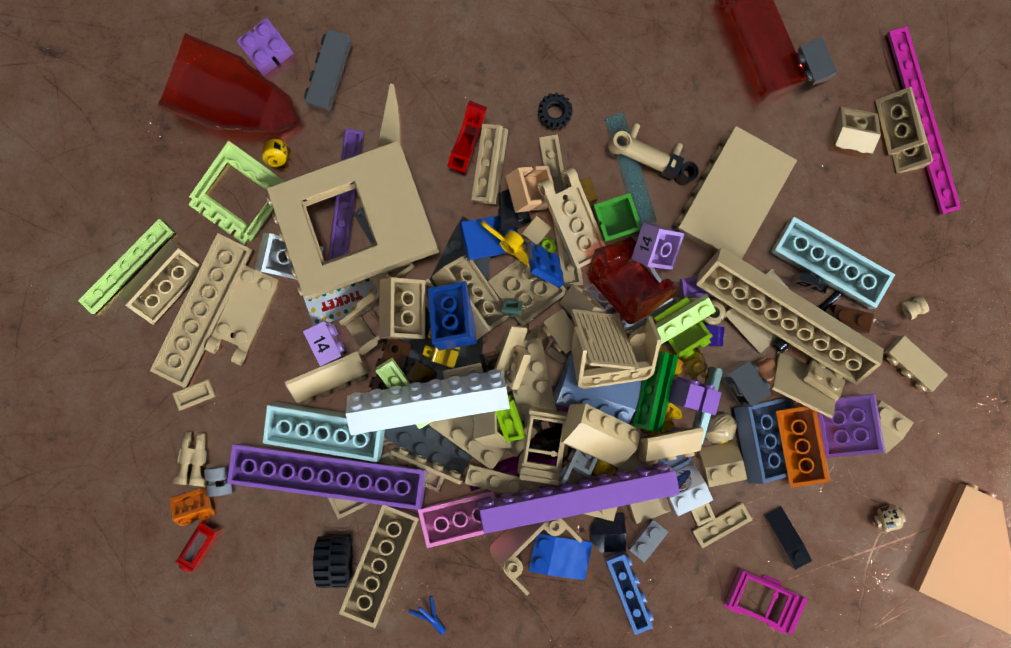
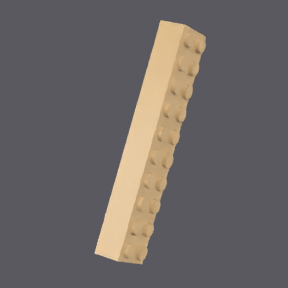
M721 247L701 269L696 283L697 286L855 385L861 383L882 364L884 351L882 347L725 248Z

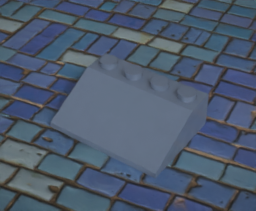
M571 350L553 395L555 403L569 408L570 404L586 403L629 424L636 410L643 380L582 389L576 381Z
M784 397L759 402L753 407L739 406L734 408L748 484H764L788 477L776 411L794 407L793 399Z

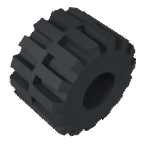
M318 536L313 553V575L316 587L347 588L352 571V549L349 537Z

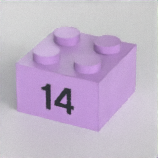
M643 222L631 259L649 267L673 270L685 233L667 226Z
M323 321L303 331L320 367L346 356V347L342 341H338L336 336L338 331L334 324Z

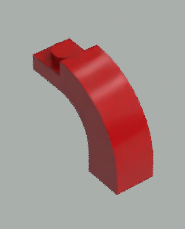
M472 101L468 102L463 123L450 153L447 167L463 173L466 172L478 143L488 107Z

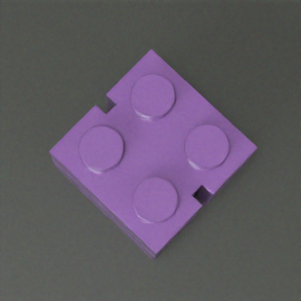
M265 18L253 27L255 30L253 33L249 30L236 40L263 76L277 67L276 63L272 60L274 56L281 64L294 54L268 18Z
M677 376L676 380L673 379L669 403L716 415L722 393L715 391L714 386Z

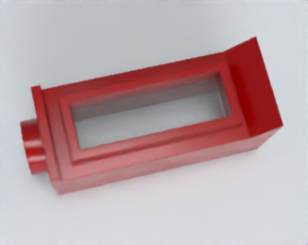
M206 520L198 523L194 533L175 561L179 564L178 567L185 572H192L197 569L220 531L219 528L213 530L207 526Z

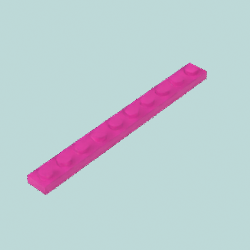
M908 26L889 31L887 35L903 89L912 87L933 158V162L926 167L940 215L962 209Z

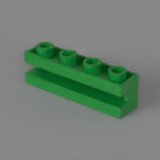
M659 351L654 374L642 381L633 422L634 427L662 432L678 356Z

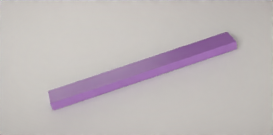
M345 129L341 161L362 154L364 131ZM356 189L336 195L328 260L349 253Z

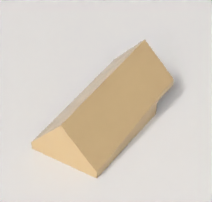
M912 87L875 100L888 154L893 156L896 172L901 173L921 169L932 163L933 158Z

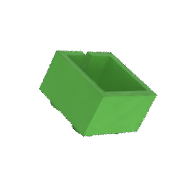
M631 193L593 205L592 209L597 224L601 223L599 230L605 243L640 232L642 226Z

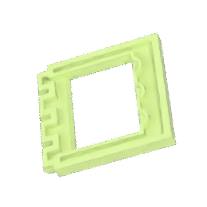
M228 141L189 197L192 200L189 202V206L199 213L205 208L202 215L214 224L221 219L218 227L229 235L236 230L233 238L245 245L248 240L253 241L273 213V206H270L267 201L251 225H248L205 193L226 163L233 166L267 192V188L286 181L235 144Z

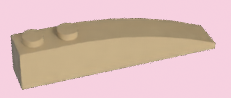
M391 83L377 148L398 140L401 144L400 111L394 84Z

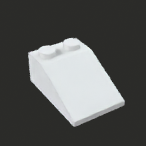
M263 233L255 271L298 280L294 278L291 271L292 261L291 259L288 260L284 249L287 248L285 241L282 242L279 235Z

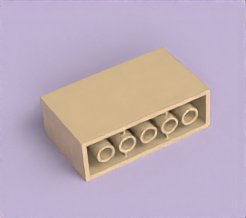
M735 126L732 130L729 129L722 137L720 143L723 145L719 146L711 157L713 162L709 163L701 175L704 177L703 180H700L699 183L697 182L692 191L694 196L687 200L683 207L685 210L684 214L681 213L673 226L676 227L675 230L685 233L684 238L714 255L723 247L742 259L797 160Z

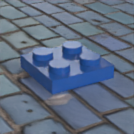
M530 241L526 245L530 272L560 288L565 284L560 258L557 254L551 253L541 245Z

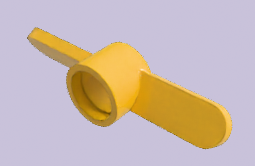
M482 220L480 224L501 240L499 243L500 247L505 252L517 257L530 268L527 251L522 247L524 243L523 238L512 230H509L503 236Z

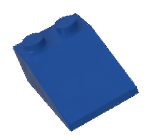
M466 281L428 288L432 344L439 351L477 344L475 322Z
M541 531L534 538L528 569L530 572L549 576L585 580L593 542L583 540L579 543L572 537L563 535L552 536L548 532Z

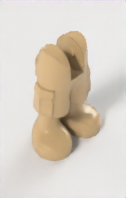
M185 431L177 457L180 468L177 475L172 477L171 484L188 485V466L192 464L189 485L203 487L208 485V481H205V478L201 476V466L206 465L207 455L205 450V433L198 432L196 446H191L192 432Z

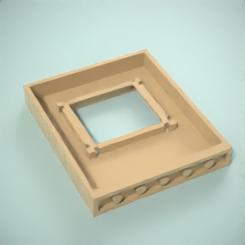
M399 140L267 188L269 195H266L267 201L270 206H273L275 211L272 213L276 224H279L281 229L278 231L282 242L285 241L287 246L284 249L288 260L291 259L293 264L291 267L292 274L299 282V285H297L300 296H304L307 300L439 252ZM356 189L375 244L324 261L306 206Z

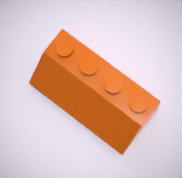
M805 405L776 411L790 488L830 482L818 412Z

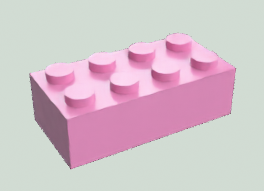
M487 490L423 506L418 510L427 548L484 534L477 502H480L485 497H493L495 499V492Z

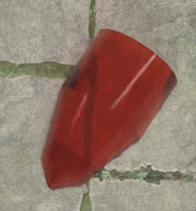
M186 33L184 34L157 108L213 130L277 134L297 124L299 116H297L293 107L291 97L272 81L270 82L262 76L260 71L251 67L243 57Z

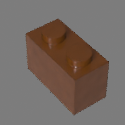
M837 304L831 305L828 313L856 332H870L874 316L872 313Z

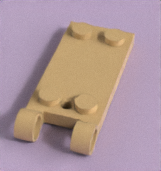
M569 167L561 172L563 180L569 187L555 193L553 184L548 178L538 182L537 187L545 198L574 269H579L609 252L578 179V174L573 167Z
M245 265L213 334L207 341L205 350L215 354L222 339L238 346L231 362L241 366L280 280L255 271V269ZM231 333H235L236 336L232 338Z

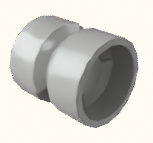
M229 466L204 469L205 481L209 483L206 486L207 497L233 493L232 484L227 483ZM215 481H221V485L216 486Z

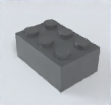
M737 361L725 369L722 374V379L742 406L753 407L772 394L769 390L771 388L765 378L761 379L758 374L760 370L754 362Z

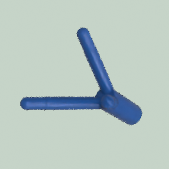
M432 596L429 597L432 616L421 606L418 607V610L422 614L409 610L410 614L430 622L440 635L446 632V629L436 618Z

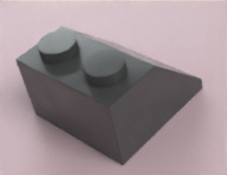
M823 37L803 44L798 48L797 58L800 64H804L806 69L804 71L807 81H811L812 85L829 81L837 73Z

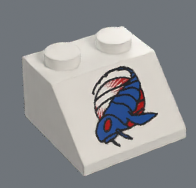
M695 463L676 471L680 494L668 496V500L677 516L713 501L709 489Z

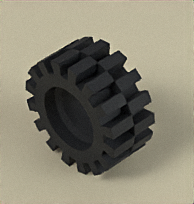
M550 93L540 101L538 116L545 127L548 126L549 129L555 128L556 130L559 127H565L569 123L573 112L572 103L569 102L568 97H564V94ZM553 104L561 106L563 110L562 115L558 118H553L548 114V108Z

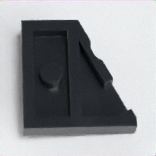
M509 189L499 193V233L532 222L528 211L515 212Z
M810 271L792 275L790 282L826 294L828 288L820 278L815 277V273Z

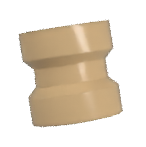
M922 295L914 297L913 301L902 303L903 312L909 320L917 318L918 314L929 312V306Z

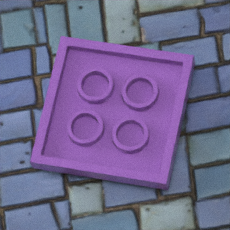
M875 393L839 398L835 402L834 417L832 419L818 412L826 458L885 452Z

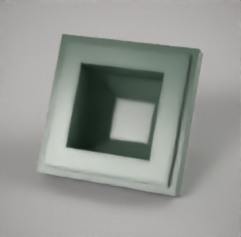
M504 299L501 312L511 318L520 315L523 301Z

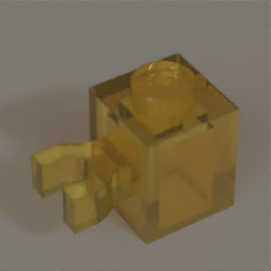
M698 348L693 349L695 353L685 359L683 356L680 358L684 362V369L691 376L692 380L698 381L697 376L700 374L705 379L708 378L705 371L709 368L702 352Z

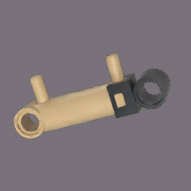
M633 123L630 133L619 131L608 141V148L612 153L625 155L660 171V175L671 180L675 178L680 184L691 182L699 174L698 166L694 162L689 161L683 164L684 158L679 156L683 147L681 143L677 142L672 154L669 155L637 140L636 136L640 128L638 123ZM617 139L623 142V146L618 145ZM684 169L689 172V177L684 174Z

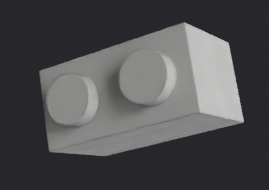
M653 518L649 519L627 548L645 563L669 532Z

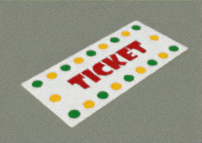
M369 278L309 300L304 298L312 324L315 326L323 321L332 322L346 317L357 309V303L371 293L376 295L377 290Z

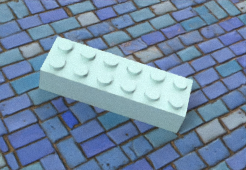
M795 217L788 220L770 252L803 272L810 271L815 273V277L820 278L826 285L868 309L877 308L895 276L894 273Z
M274 401L267 405L263 443L377 462L382 456L385 429L350 435L346 413Z

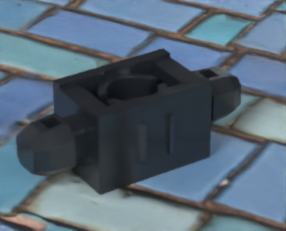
M563 424L540 432L541 441L531 444L530 448L545 451L554 450L558 453ZM568 446V451L574 449V448Z

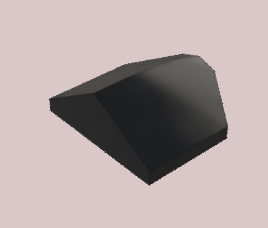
M624 512L616 513L614 521L596 517L590 528L591 541L600 553L626 551Z

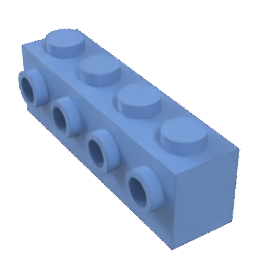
M623 551L606 557L607 566L634 634L652 629L651 621L654 619L650 609L646 610L644 603L647 601L643 591L639 592L637 585L640 583L636 573L632 574L630 566L633 565L629 555L625 556Z

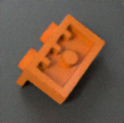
M206 487L169 498L172 520L178 525L186 526L193 521L205 520L215 514V510L211 507L210 497H207Z

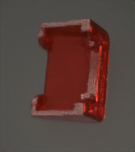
M631 236L595 249L588 269V276L591 282L628 324H634L642 320L674 297L678 289L670 279H664L659 283L643 264L631 259L637 243Z

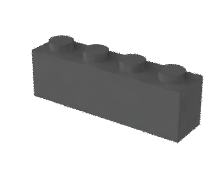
M329 29L326 34H323L321 39V45L323 46L321 52H318L315 58L317 65L315 70L311 71L309 78L311 84L304 93L305 103L308 106L330 112L352 43L349 35Z

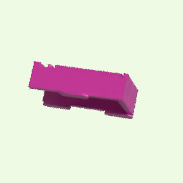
M739 568L724 606L736 613H744L767 623L770 628L779 632L793 635L808 599L803 595L782 587L779 580L767 575L760 577ZM748 579L776 590L772 594L773 598L765 616L738 605ZM778 592L788 597L776 622L769 619L768 616L775 599L778 598Z

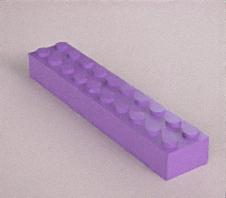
M232 444L227 483L420 510L423 506L427 470L261 446Z
M659 462L649 468L639 466L634 468V471L619 470L615 472V475L599 474L595 479L589 480V478L585 477L577 479L575 483L566 481L564 485L559 483L555 487L544 485L539 487V490L531 491V489H524L520 491V494L515 495L504 493L500 495V498L495 499L493 497H485L480 502H477L481 526L484 534L678 495L680 492L676 471L668 464Z

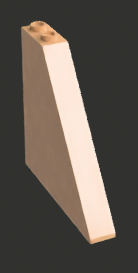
M969 482L967 485L959 483L912 588L1011 634V548L1002 501L995 499L997 495L985 491L982 493L978 491L979 487Z

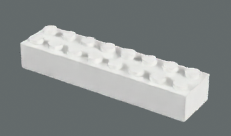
M494 369L487 373H471L463 377L452 376L449 379H434L427 383L415 382L409 386H393L385 390L374 389L366 393L355 392L347 396L346 417L350 435L510 409L504 372L503 370Z

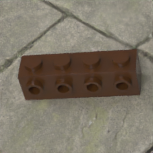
M398 339L384 340L381 351H384L382 359L378 358L375 369L390 358H393L403 372L413 344ZM376 374V377L372 376L369 387L372 388L371 391L374 389H389L378 374Z

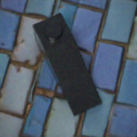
M780 506L764 514L790 567L796 570L812 562L804 543L783 508Z

